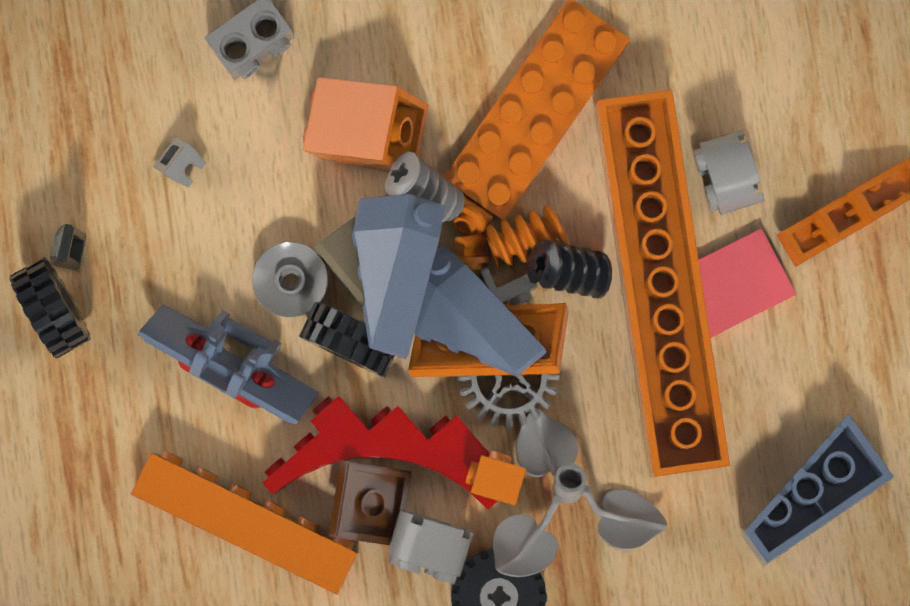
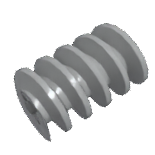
M407 151L394 161L385 181V191L389 196L411 194L445 205L442 223L453 220L464 208L465 199L461 190L437 173L431 166H428L413 152Z

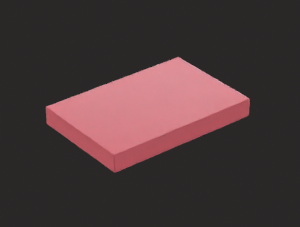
M762 228L699 259L711 338L796 295Z

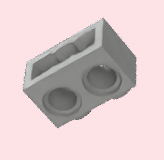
M256 0L204 38L235 81L240 76L246 79L256 73L261 68L260 62L268 56L277 57L284 53L292 45L290 41L294 39L292 29L270 0ZM265 22H272L277 25V30L273 36L264 38L257 34L260 25ZM234 44H243L247 47L245 55L240 59H231L227 56L228 49Z

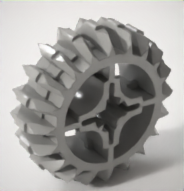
M540 374V384L537 391L526 382L523 375L515 376V379L525 389L519 385L512 387L509 384V388L504 387L497 394L496 392L501 386L502 376L493 375L495 387L486 399L478 387L477 376H458V381H469L470 387L460 390V395L467 396L473 394L474 399L467 403V408L471 410L480 404L483 409L478 413L477 418L483 420L487 412L494 414L491 420V426L494 427L497 426L500 416L506 417L505 426L507 429L512 428V417L518 416L521 426H526L528 423L525 413L530 412L532 417L538 420L541 414L536 409V406L540 404L543 408L549 409L552 405L547 399L543 398L544 394L556 396L558 393V389L548 386V381H558L560 379V374ZM510 391H515L531 400L527 404L514 409L496 406L502 396Z

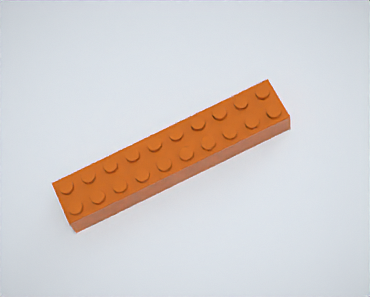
M671 89L597 100L594 110L650 477H658L730 466L673 91Z

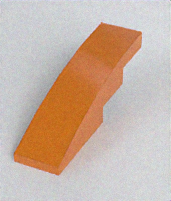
M910 157L777 234L776 236L795 267L910 201Z

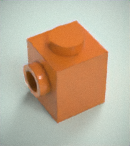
M491 450L489 457L481 455L479 463L471 461L465 483L472 485L470 493L516 506L526 468L511 464L512 456Z

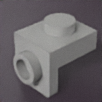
M488 268L480 271L481 281L503 304L508 302L511 305L523 304L533 298L531 292L537 289V284L530 283L528 274L496 288Z

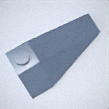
M411 194L361 198L358 201L352 239L354 247H357L359 258L357 272L359 280H362L365 302L363 303L369 348L404 359L408 357L440 238L445 205Z
M444 245L436 251L415 328V335L428 342L434 340L445 344L448 350L459 353L463 351L478 357L481 363L514 376L520 375L547 353L541 343L465 263Z

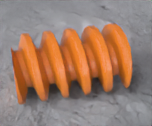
M549 205L543 207V218L535 210L529 211L528 223H526L522 216L516 215L514 217V228L505 219L500 222V233L491 224L486 226L488 248L498 272L499 260H503L511 268L513 267L514 255H517L523 263H526L527 251L532 250L542 240H551L555 243L557 240H560L561 243L569 245L558 213H555Z

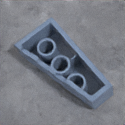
M848 414L742 534V537L764 567L887 484L894 476Z

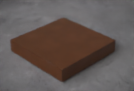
M340 460L328 536L390 545L400 510L406 511L411 471Z

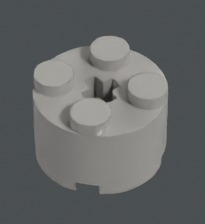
M743 130L698 143L699 149L694 150L693 156L699 176L707 174L710 185L705 186V195L710 211L718 210L720 215L765 202L763 192L755 193V190H758L757 184L761 182L749 143L747 141L740 144V141L744 140L745 136Z
M400 510L387 555L390 556L389 563L397 565L400 569L419 574L420 568L423 567L425 568L424 573L432 575L433 578L455 584L456 578L461 576L474 532L461 527L460 529L451 527L449 523Z

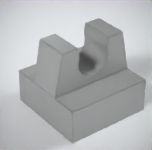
M175 137L153 167L173 181L189 187L193 181L185 175V168L189 164H193L203 169L206 162L200 157L196 149Z

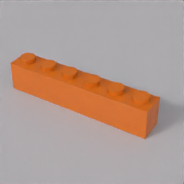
M163 450L161 456L156 453H150L131 495L336 595L339 594L359 553L352 549L355 542L347 539L329 538L318 532L320 525L302 516L296 522L284 516L286 511L284 507L267 499L261 505L249 499L252 492L234 483H231L228 489L215 482L218 477L216 474L199 466L193 472L181 466L184 459L166 450Z

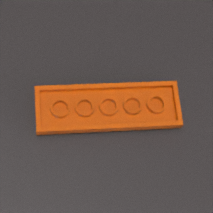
M567 0L446 172L444 178L460 189L466 197L493 214L494 217L500 221L506 220L628 46L631 39L575 0Z

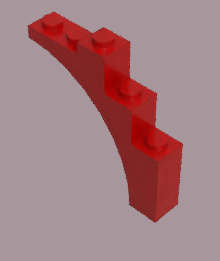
M328 396L312 410L316 416L311 420V423L320 433L314 437L310 432L294 445L293 448L297 453L285 462L281 457L265 471L268 478L262 484L271 494H276L297 478L323 466L338 463L340 460L388 458L412 462L439 472L470 493L472 485L465 482L471 461L479 463L481 455L489 457L490 453L457 415L452 420L446 415L429 429L433 436L427 440L399 406L393 410L388 406L383 408L370 420L375 426L368 430L340 396L334 401ZM471 493L487 510L498 502L497 500Z

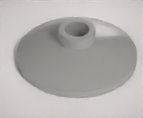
M284 242L272 246L258 259L253 271V289L259 302L270 312L282 317H298L309 313L315 302L320 303L328 286V273L323 260L313 249L301 243ZM290 274L298 277V284L293 288L286 287L284 283L286 276Z

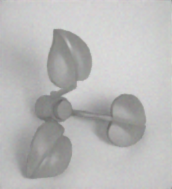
M538 408L536 409L541 414L538 420H535L531 413L528 414L526 417L528 424L520 427L517 436L516 458L519 466L526 468L525 472L530 476L541 477L551 472L552 476L555 477L552 487L554 497L539 526L533 518L522 514L509 516L498 525L493 537L495 569L499 573L512 577H526L546 569L553 562L557 554L558 542L552 534L544 530L561 502L572 504L577 502L581 496H585L593 512L597 516H601L598 524L599 535L609 546L624 551L634 550L643 546L665 530L667 522L663 515L653 504L635 492L624 489L609 491L603 498L602 509L599 508L591 494V487L585 485L587 479L585 471L579 465L573 464L578 454V442L571 430L562 423L550 418Z

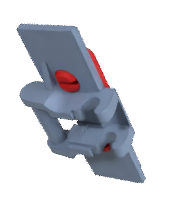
M163 304L140 329L138 336L142 337L148 344L177 359L183 370L248 407L254 409L261 407L288 423L297 425L319 393L271 363L279 352L282 343L277 340L271 342L230 319V314L224 310L213 320L210 328H207ZM227 334L253 348L245 360L225 350L223 345Z

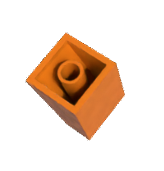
M317 78L316 88L313 90L310 99L311 112L309 122L303 132V151L319 159L390 172L394 161L407 151L413 152L419 157L429 104L398 86Z

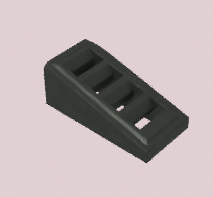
M64 224L59 227L55 234L50 263L53 266L77 271L82 259L86 234L70 224Z

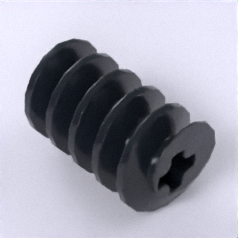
M542 240L531 250L528 259L527 273L529 281L534 284L539 282L542 288L551 289L553 287L555 291L566 290L570 294L579 293L580 296L591 295L595 299L604 297L610 288L612 265L608 255L603 251H592L589 248H579L575 245Z

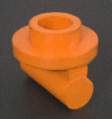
M464 195V208L457 217L451 220V224L461 235H481L494 218V215Z
M483 233L481 235L473 234L457 237L454 240V248L457 253L455 256L465 263L470 270L482 269V263L490 261V255L485 254V247L487 245L486 235Z

